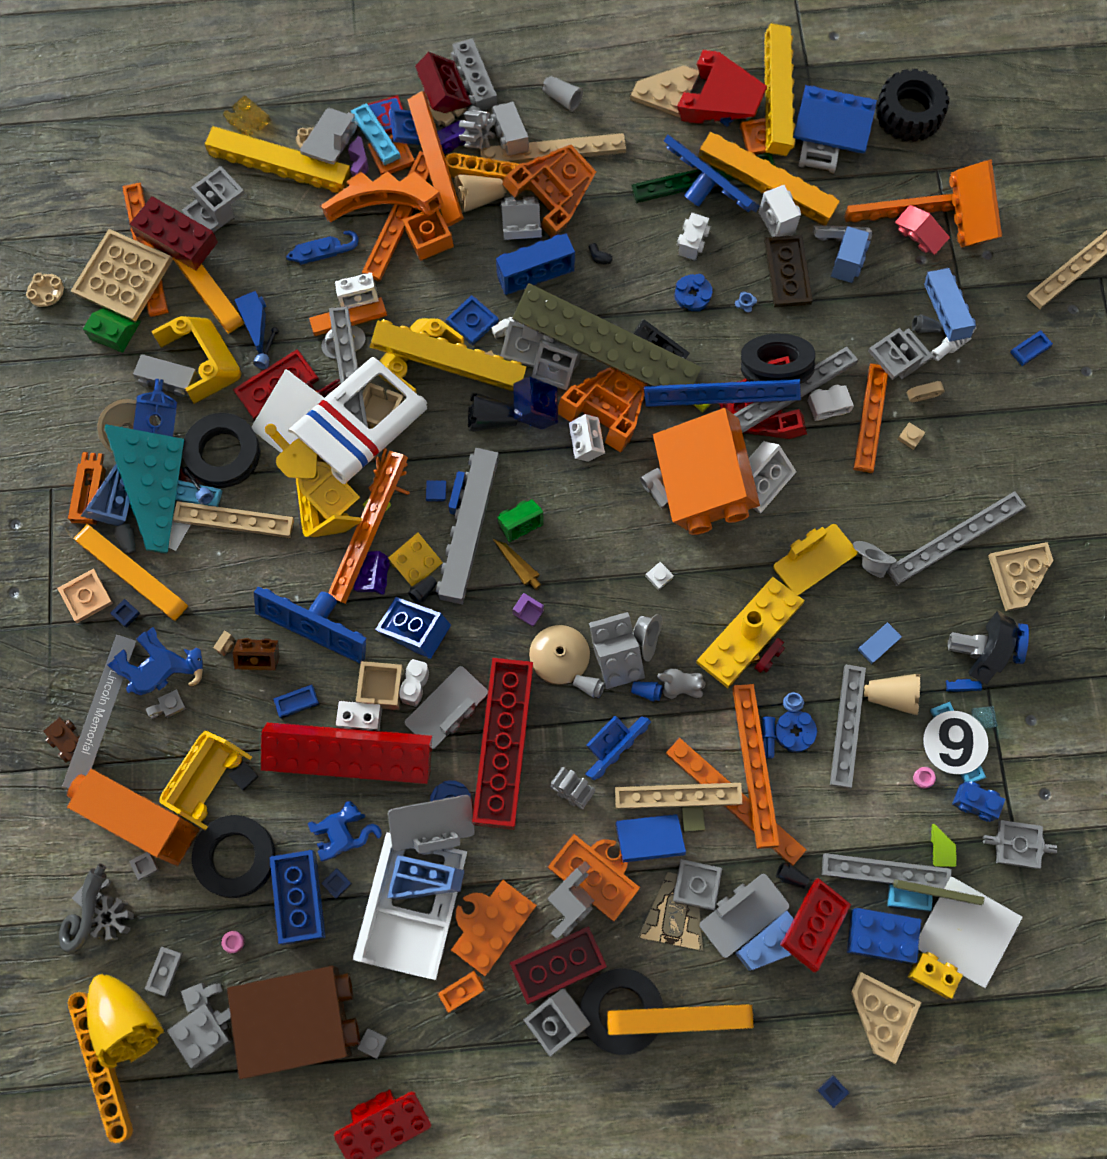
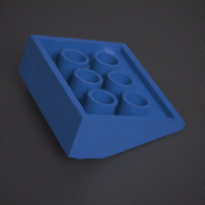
M806 85L793 138L865 154L877 100Z

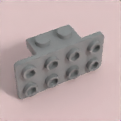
M327 108L300 148V153L329 164H334L359 126L355 121V114L349 112L346 114Z
M459 666L405 720V725L414 734L432 735L433 750L450 733L453 734L465 718L468 719L474 713V708L488 695V690L464 667Z
M469 795L393 808L388 811L391 844L394 851L415 848L422 855H429L435 850L440 849L448 851L454 849L455 846H460V838L470 837L475 833L472 823V803Z
M761 874L747 886L744 883L734 890L736 895L730 899L727 896L717 903L719 908L700 922V928L722 957L727 958L789 909V903L766 874Z

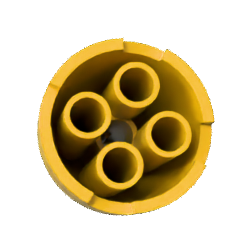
M104 974L93 978L87 996V1023L91 1042L100 1065L104 1068H115L119 1062L128 1059L132 1062L149 1052L157 1045V1038L160 1034L164 1033V1030L148 1004L138 993L119 979Z

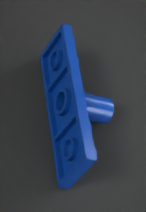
M669 135L666 136L663 141L668 144L666 147L678 157L681 156L680 159L687 165H690L692 168L696 166L702 171L684 195L692 203L699 207L717 183L724 188L722 192L734 201L737 199L736 203L744 210L756 212L760 206L680 142Z
M258 586L254 591L255 614L359 664L365 660L366 638L359 632H353L344 625L327 619L337 604L336 599L331 594L320 592L307 610L292 603L288 598L275 595L269 589H263Z

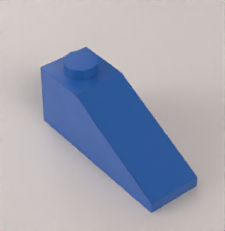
M256 291L234 300L258 353L261 354L263 353L266 314L263 308L266 307L263 297L258 298Z

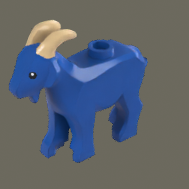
M154 627L136 638L150 656L138 667L128 662L127 653L124 649L114 656L115 659L107 664L118 675L130 681L126 688L127 693L133 692L140 696L151 693L156 688L160 691L168 684L167 679L174 673L195 675L194 680L188 683L189 686L197 685L201 681L203 674V660L199 648L191 651L184 649L187 658L183 659L176 653L166 649L159 642Z

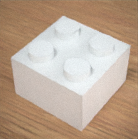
M784 185L764 192L759 214L771 236L778 237L795 234L801 211L793 202L791 192L787 191Z

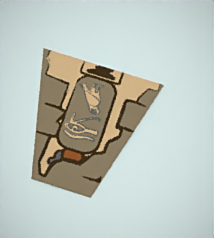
M668 872L638 938L703 951L702 932L699 926L701 922L700 908L673 902L677 874Z

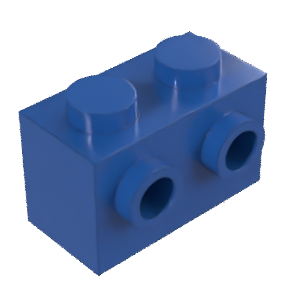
M968 781L959 785L952 805L957 806L963 812L977 815L983 821L992 822L999 818L1005 798L1000 797V794L996 791H986L980 788L979 784Z

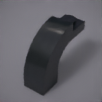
M996 611L985 626L989 634L987 645L981 656L968 671L971 677L986 685L997 671L1001 673L1005 668L1017 641L1018 630L1014 619L999 611Z

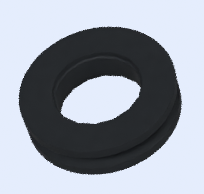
M780 333L762 335L747 342L741 351V372L750 382L800 379V384L811 378L815 370L814 347L807 340L795 335ZM789 356L794 361L784 365H773L762 360L769 357Z
M214 413L201 418L188 430L184 438L183 457L191 473L200 482L211 487L227 488L243 482L254 472L260 458V445L252 427L244 419L230 413ZM220 434L235 436L240 441L241 450L238 457L231 464L223 467H214L204 461L203 449L211 438Z
M241 815L224 816L207 825L208 828L206 830L203 829L196 838L192 849V867L200 884L208 891L225 898H242L258 891L271 876L270 857L276 856L275 845L268 831L253 819ZM233 835L244 836L249 839L254 847V863L244 875L237 878H225L215 869L213 862L214 851L218 844L226 837Z
M626 968L612 969L600 974L589 984L582 997L580 1011L590 1023L584 1030L597 1047L616 1055H630L648 1047L655 1040L658 1033L608 1035V1030L601 1022L599 1014L600 1003L604 996L611 990L624 988L638 995L644 1009L664 1008L663 1001L654 983L642 973Z

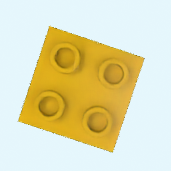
M419 532L388 557L391 565L397 568L411 587L426 578L443 563Z

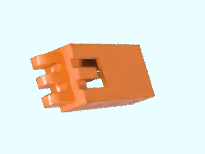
M88 452L82 453L81 464L78 463L68 515V519L72 523L95 525L97 523L96 520L85 518L81 515L104 482L106 469L103 467V453H98L97 460L96 453H90V457ZM87 474H90L87 480L91 482V486H85Z

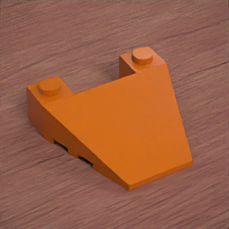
M571 144L552 151L543 157L539 156L530 162L519 164L505 176L502 185L514 198L529 187L551 211L543 218L540 226L552 238L566 228L596 171Z
M609 367L597 373V376L585 379L578 386H571L561 397L556 413L570 422L575 420L581 412L598 417L599 423L609 428L605 443L622 452L631 441L644 398V387L647 384Z

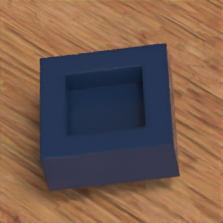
M124 599L110 614L127 628L141 613Z
M338 868L321 883L336 899L352 885Z
M834 1075L817 1089L819 1094L832 1108L837 1106L849 1094L847 1089Z

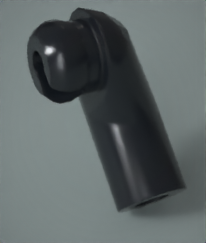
M596 243L588 246L595 263L606 265L612 262V255L599 251Z

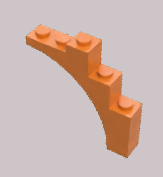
M387 171L374 181H371L362 172L358 173L347 181V188L323 203L321 208L326 219L331 223L344 214L371 205H407L419 209L430 216L442 208L444 204L439 191L415 171L400 182Z

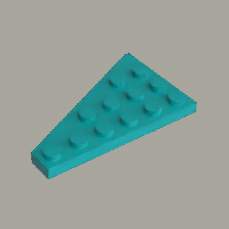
M106 424L104 431L107 434L110 448L114 454L119 474H121L125 491L128 494L146 551L167 554L184 439Z

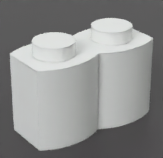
M834 385L829 390H814L807 400L815 421L851 412L854 406L847 386Z
M414 659L409 662L406 668V679L403 681L399 692L402 703L415 707L420 703L423 696L422 687L427 683L429 677V670L425 662Z

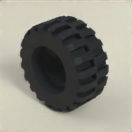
M913 68L911 71L905 69L901 73H894L892 77L885 81L876 103L878 123L881 127L884 126V131L887 134L891 133L895 139L901 138L905 142L908 140L918 142L919 139L921 141L928 139L940 128L948 111L950 98L947 88H943L944 83L941 80L938 81L937 76L934 74H928L926 70L918 71V69ZM914 99L920 102L926 111H908L900 105L898 100Z

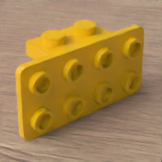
M832 524L826 529L824 527L818 530L814 528L807 533V538L802 541L798 539L791 544L788 555L774 564L773 569L786 586L798 596L857 555L858 552L854 549L852 543L836 524Z

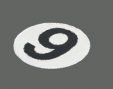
M947 711L934 717L926 727L923 739L925 752L930 761L942 771L951 774H965L978 768L986 758L988 737L981 723L973 716L960 711Z

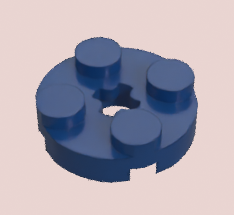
M702 274L687 275L677 281L674 297L680 307H685L692 312L700 311L707 307L711 300L712 287ZM691 290H696L697 294L696 296H694L693 294H689V292Z
M789 711L779 718L775 726V736H777V742L788 751L802 752L814 743L817 736V728L814 720L808 713ZM793 726H797L801 730L798 737L790 732Z

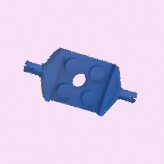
M155 379L153 392L144 393L136 397L134 430L173 437L177 402L163 393L164 380L160 379L159 382V379ZM150 417H159L160 424L157 426L152 425L149 421Z

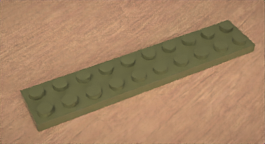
M528 283L512 317V320L649 386L694 384L701 370L700 366Z

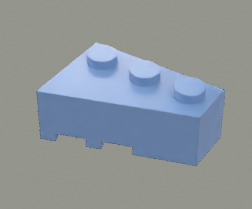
M116 464L82 513V517L115 526H120L125 522L130 502Z

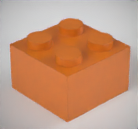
M439 210L430 216L420 212L403 219L406 233L420 261L454 247L451 233Z

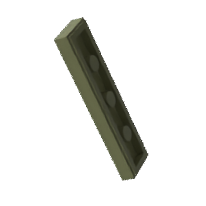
M894 879L893 887L897 889L984 905L985 897Z

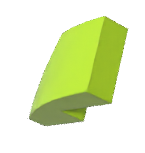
M932 824L933 865L935 867H956V845L935 824Z

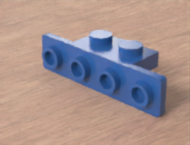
M614 716L586 745L599 760L585 775L592 780L602 777L605 769L610 764L615 763L619 759L620 754L633 745V740L648 729V725L651 723L649 718L641 716L628 729L618 717Z

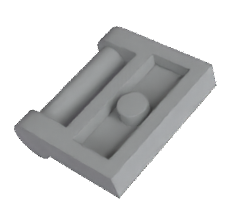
M803 141L798 167L804 168V166L835 173L839 148ZM806 156L831 160V163L806 159Z

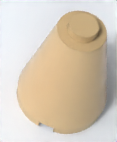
M462 174L456 176L454 179L455 192H458V202L461 211L468 212L503 198L507 189L502 185V179Z
M920 674L871 680L869 685H865L864 697H868L869 702L912 715H918Z

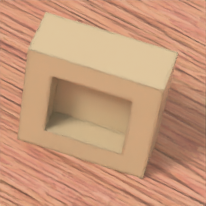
M909 422L897 440L914 450L926 432Z
M224 631L213 648L217 653L225 656L226 653L233 649L235 639L231 634Z

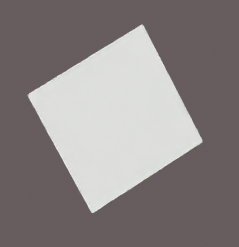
M285 369L251 427L257 435L279 452H282L283 450L266 434V425L274 424L277 427V431L291 444L298 437L294 433H290L288 429L321 402L324 397Z
M951 876L944 889L985 897L984 905L939 897L920 933L918 950L923 953L929 952L938 957L937 961L944 965L945 963L954 965L958 968L957 972L986 988L1022 920V916Z

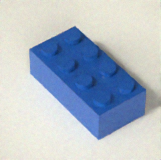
M567 233L555 235L549 240L538 241L532 246L521 247L515 252L504 253L496 258L497 278L504 294L508 295L525 289L528 283L536 285L574 271L575 251Z
M308 850L271 856L270 866L278 943L280 945L325 939L316 852Z

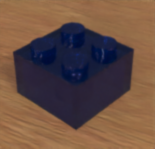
M531 376L513 383L515 420L541 430L558 423L557 387Z

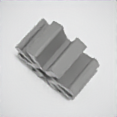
M466 111L464 113L466 121H460L459 127L465 128V132L459 134L460 140L466 141L464 146L467 148H489L488 138L494 139L495 132L489 131V128L495 125L494 119H488L490 116L489 112Z
M565 767L560 769L550 783V788L558 792L557 795L560 798H566L570 805L574 807L576 805L581 810L584 809L595 793V788L588 785L586 779L578 778L576 772L568 771Z
M102 896L100 899L103 902V909L100 908V905L95 904L94 912L98 916L93 918L91 927L99 925L90 935L94 938L103 939V935L106 932L105 940L116 941L118 940L116 928L123 934H128L131 930L130 927L123 925L121 920L134 919V914L128 910L120 913L125 905H128L125 900L116 898V902L113 905V897ZM108 915H111V916H110V918L112 919L111 922H108V919H107V916H108Z

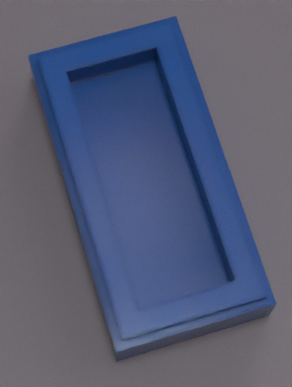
M1040 330L1013 348L1010 353L1021 366H1024L1049 349L1053 343Z
M458 471L448 506L450 514L455 515L457 507L459 508L461 502L459 498L461 490H464L465 472Z
M313 685L273 699L280 719L320 705Z

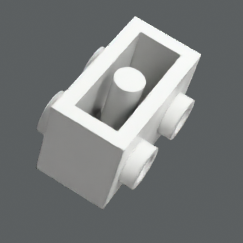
M691 213L690 218L685 219L682 229L685 230L684 234H680L677 241L679 256L696 261L698 253H702L705 245L703 239L708 237L711 226H708L709 218Z
M372 273L335 281L337 297L341 307H348L349 309L379 301Z
M585 414L569 423L575 459L589 462L605 453L598 417Z
M339 701L336 727L380 731L382 707L378 704Z

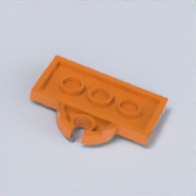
M573 834L547 868L565 881L578 866L586 861L591 868L587 871L589 876L580 886L595 900L592 905L614 922L640 887L624 875L628 862L623 863L621 851H619V856L615 859L608 856L607 850L614 847L616 841L602 839L590 847Z
M504 880L500 882L490 897L483 893H472L463 898L465 902L474 904L475 910L472 914H465L459 905L456 908V921L464 933L451 951L484 976L487 975L537 906Z

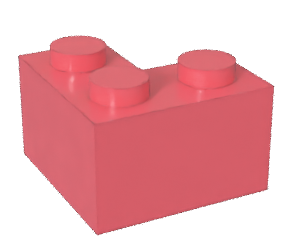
M911 205L895 221L899 227L898 231L903 236H909L915 242L917 241L919 249L924 253L930 252L935 255L950 239L930 213Z

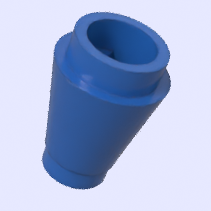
M634 681L631 693L653 702L655 700L660 701L663 685L658 684V682Z

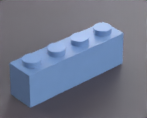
M949 268L927 272L924 285L948 341L971 338L976 323L974 318H971L968 304L963 300L961 289H958L955 276L952 275Z

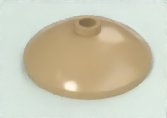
M122 399L115 401L102 411L98 419L97 431L99 439L103 446L112 454L107 434L104 431L105 425L129 426L130 429H133L136 400ZM151 416L149 419L150 423L157 426L156 417Z
M555 625L545 628L538 633L531 644L529 656L530 662H533L534 672L541 679L551 684L564 685L574 682L576 675L582 676L590 660V649L586 639L579 631L569 626ZM561 648L564 652L562 654L556 653V650Z

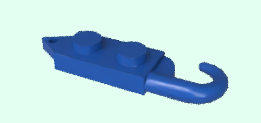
M344 231L345 235L352 236L353 240L351 243L341 245L337 238L329 236L295 245L296 248L286 256V259L299 262L302 265L333 257L336 254L353 250L358 245L359 239L355 232Z

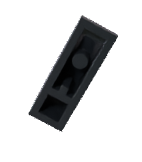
M645 319L641 320L632 332L684 359L690 354Z

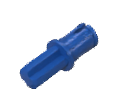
M774 717L762 718V739L766 759L774 758V740L777 739V736H775Z

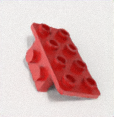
M391 1089L378 1093L374 1098L365 1103H360L350 1110L353 1123L336 1131L334 1139L345 1159H374L428 1130L431 1127V1122L415 1092H409L395 1100Z

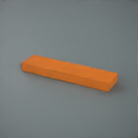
M382 297L378 298V302L349 308L351 326L387 316ZM329 312L309 318L314 336L325 334L332 329Z

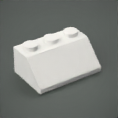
M763 441L749 457L760 506L753 509L758 513H762L796 473L795 468L780 445Z

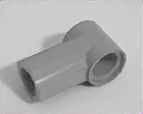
M656 468L640 477L643 487L652 494L660 508H667L669 504L661 470Z
M952 632L947 647L949 651L970 654V657L978 659L987 645L988 636H969Z

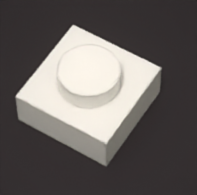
M661 562L645 575L658 591L674 577Z

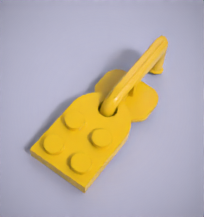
M274 424L266 425V434L283 450L276 458L278 468L287 477L298 478L300 491L326 520L333 515H342L360 499L358 494L347 483L342 484L334 477L330 465L317 461V454L300 438L289 444L277 431V427Z

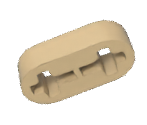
M937 381L913 387L907 391L910 402H917L937 397L943 394L945 390L942 382Z

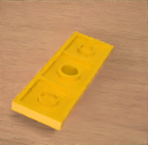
M772 577L698 658L696 664L725 687L729 688L804 604L805 600Z

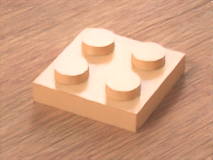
M94 568L57 588L76 623L113 604Z

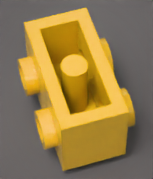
M932 953L918 954L917 963L913 964L908 978L945 999H952L963 974L957 972L958 968L949 963L944 965L937 961L938 957Z

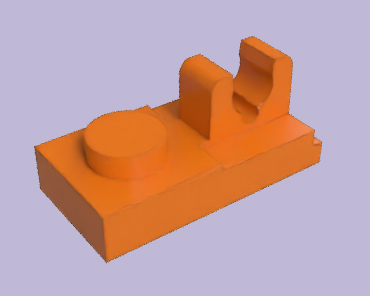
M472 971L440 991L438 995L449 1013L485 991L484 983L480 976H477L476 972Z

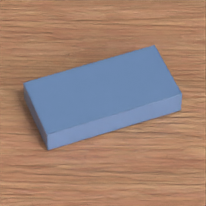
M887 622L861 645L858 650L873 664L902 636Z

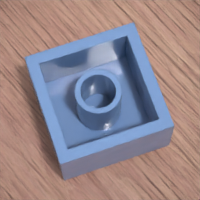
M847 226L831 277L852 283L854 277L859 276L870 241L867 240L869 232Z

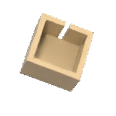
M369 382L362 393L368 428L373 429L405 400L404 395L387 389L385 394L383 387Z
M361 661L356 703L379 704L382 709L400 710L401 699L399 692L404 677L403 666Z

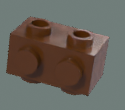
M268 638L262 640L238 639L233 650L234 669L276 670L280 658L278 640Z
M59 717L43 732L48 736L45 740L53 748L57 747L61 751L58 755L67 763L72 760L80 735L76 733V726L69 719L65 721Z

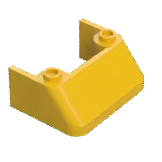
M180 316L151 331L160 347L193 332L209 360L203 362L198 370L202 379L185 388L193 404L240 379L241 370L210 319Z
M421 318L416 320L410 327L411 331L417 333L426 332L434 338L442 337L455 345L456 343L464 344V337L440 319ZM386 353L379 361L417 394L416 389L402 379L408 371L406 364L408 359ZM379 375L383 380H385L387 383H389L391 386H393L396 390H398V389H397L392 383H390L384 376Z
M317 455V461L325 462L320 456ZM296 478L304 536L319 537L345 533L362 522V518L351 517L347 513L333 515L326 520L299 489L298 478Z
M205 731L197 738L162 792L159 802L206 830L208 826L201 822L208 814L207 806L204 804L226 768H236L241 763L242 757L251 760L252 756L226 739Z

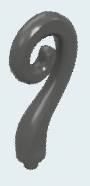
M98 864L96 868L90 869L82 888V919L76 914H71L64 919L61 925L59 942L62 950L67 953L77 952L88 938L97 895L106 878L104 873L106 866L103 864ZM70 934L72 936H76L72 941L70 939Z

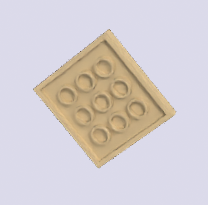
M108 229L71 289V292L76 296L136 322L173 261V258L170 255Z

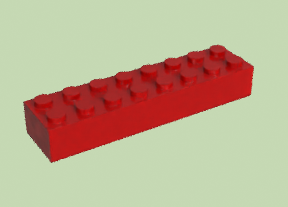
M492 658L472 820L474 826L515 830L533 662Z
M268 722L261 731V771L428 784L431 773L432 735Z

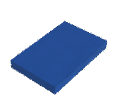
M678 814L621 820L615 823L623 863L683 856L686 854Z

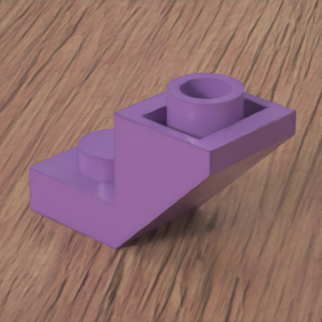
M358 136L355 141L350 143L348 148L350 160L354 162L351 166L352 177L360 172L365 175L369 170L362 139Z

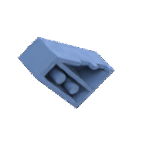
M397 855L387 898L400 900L460 892L465 870Z
M788 911L777 917L735 953L748 971L792 955L780 945L794 920Z

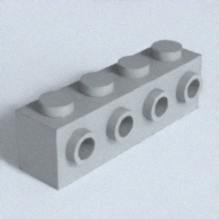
M473 38L452 44L453 52H451V57L458 65L457 69L460 77H463L464 81L462 82L466 92L470 94L468 97L471 106L475 105L482 111L496 106L497 95Z

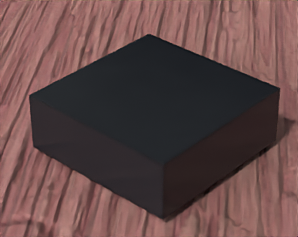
M245 761L228 775L243 791L259 777Z

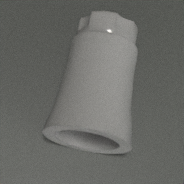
M553 76L547 77L543 83L542 91L550 98L562 104L570 112H573L579 106L583 97L582 88Z

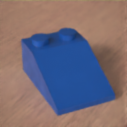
M395 597L375 630L409 650L431 659L451 624L437 611Z

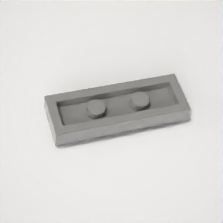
M814 225L813 234L819 240L836 238V240L842 241L847 226ZM852 227L869 232L868 239H871L872 231L869 227Z

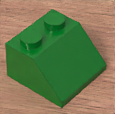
M102 308L91 314L83 330L90 340L123 353L141 321L137 319L134 322Z
M532 499L520 502L512 510H504L497 517L498 525L509 543L544 525L543 510Z

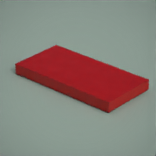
M298 349L233 389L254 421L285 369L305 384H307V381L314 384L319 380Z
M819 878L815 879L780 945L811 971L817 972L851 904Z

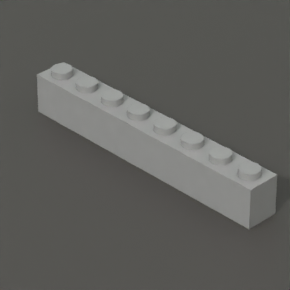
M475 448L474 454H470L469 465L471 467L469 472L466 471L464 478L466 487L465 490H461L459 501H462L461 507L456 509L455 519H457L456 526H452L450 533L452 542L446 548L447 562H443L441 568L443 578L442 581L437 583L436 593H438L440 600L462 605L464 603L499 462L498 452Z

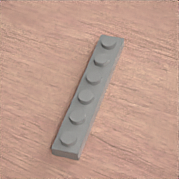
M847 664L844 666L830 786L852 788L866 671L864 667Z
M824 853L821 875L893 884L894 879L944 889L951 877V869Z

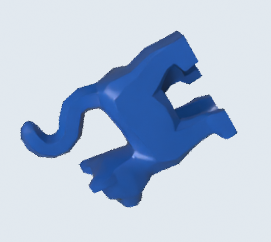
M352 801L346 802L340 812L329 815L320 823H308L311 833L315 835L328 833L330 841L326 844L323 842L317 844L320 849L318 854L322 862L335 858L344 851L366 844L371 832L375 834L377 839L382 836L378 825L369 824L362 829L358 839L352 837L347 823L365 818V814H361L358 807Z

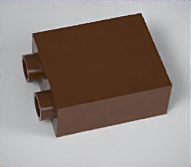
M329 966L227 987L239 1079L352 1056L351 1047L360 1045L357 1019L351 1018L346 1020L344 1001L353 1000L350 974L339 975L338 967Z

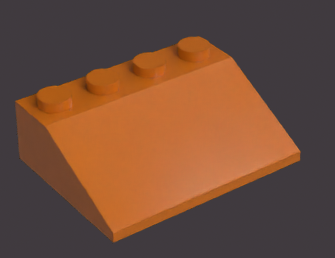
M992 159L950 173L949 184L953 188L952 204L956 210L954 220L955 224L958 225L957 240L961 248L984 244L1002 237Z

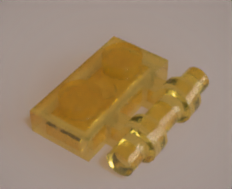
M245 95L232 106L234 113H230L228 110L223 112V116L229 124L235 125L241 134L249 137L253 135L252 128L259 131L271 121L270 116Z

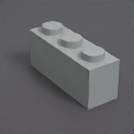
M514 102L492 106L493 114L490 117L495 121L496 135L500 137L502 149L506 150L508 156L528 152V135Z
M141 354L133 373L137 383L141 386L155 387V379H159V382L162 379L164 380L162 391H170L180 397H189L185 388L198 382L200 378L197 371L193 368Z

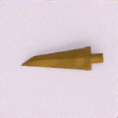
M494 540L524 586L530 583L535 590L539 589L541 584L536 578L540 574L506 543Z

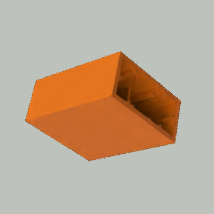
M722 408L653 434L672 522L688 530L689 534L698 535L706 533L712 529L711 522L725 518L726 522L742 521L749 517V509L760 506L740 421L728 409Z
M90 769L86 776L83 774L78 775L71 783L67 792V796L71 798L67 808L155 857L175 866H179L200 830L177 815L93 769Z

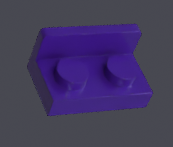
M460 121L437 131L444 154L450 153L453 149L466 144V141H461L459 138V134L465 132V128L459 127Z
M370 551L367 553L354 584L356 592L385 594L388 568L390 566L387 555L380 551Z

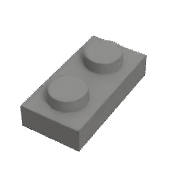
M161 947L145 990L167 996L183 954Z

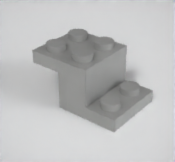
M220 166L191 187L196 200L182 209L184 215L215 232L235 217L230 205L244 196L245 193Z
M524 196L523 200H516V197H507L505 201H501L504 240L542 237L538 199H534V196Z
M898 328L868 350L892 380L897 376L904 379L933 357L909 328L904 332Z
M543 340L539 347L531 378L567 390L573 371L580 363L582 353L556 340L553 343Z
M628 612L590 622L589 628L594 652L602 671L605 688L609 689L644 679L640 647L633 634Z
M586 861L578 866L547 898L565 916V919L551 932L556 939L561 935L566 937L578 924L576 919L581 922L593 909L590 905L595 900L580 886L589 876L587 871L591 868Z

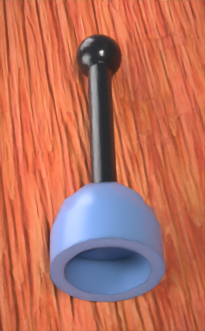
M277 327L271 329L272 334L264 353L258 354L253 361V364L259 369L265 370L269 366L270 359L267 353L275 335L279 332Z
M184 467L183 473L190 478L198 490L196 492L198 502L201 505L210 503L214 497L212 492L208 488L200 487L190 473V469Z

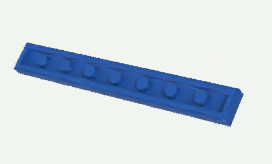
M800 379L645 386L644 396L646 407L801 400Z

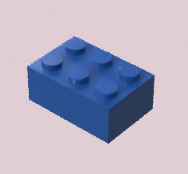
M861 908L852 909L847 953L915 964L917 963L921 919Z

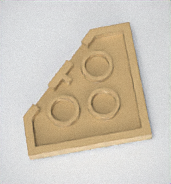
M683 65L637 81L630 100L680 118L677 105L683 92L692 93L699 77V71Z
M1048 542L990 553L988 555L1005 612L1025 608L1030 602L1032 595L1053 562Z
M859 972L851 994L873 1053L896 1064L921 1002Z

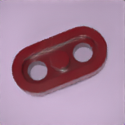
M777 638L754 669L760 674L762 671L767 673L773 665V662H771L773 657H779L784 651L785 647L782 646L784 641Z

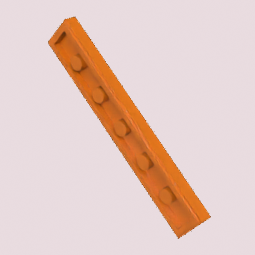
M870 363L853 468V470L867 473L874 472L888 374L877 364Z

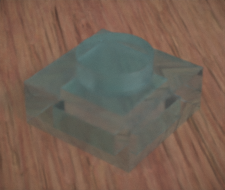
M994 706L973 708L971 710L972 716L981 723L984 729L997 727Z

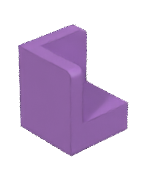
M525 593L522 594L513 608V615L531 626L536 624L544 612V605Z

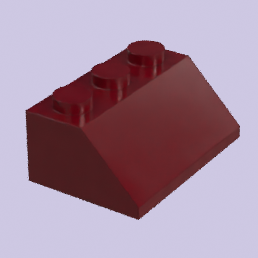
M428 52L415 65L418 77L429 100V105L434 111L449 113L471 105L453 60Z

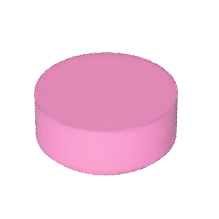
M921 767L914 773L913 780L919 788L927 789L935 783L936 776L932 769Z
M230 931L222 938V947L228 953H238L244 947L245 940L239 932Z

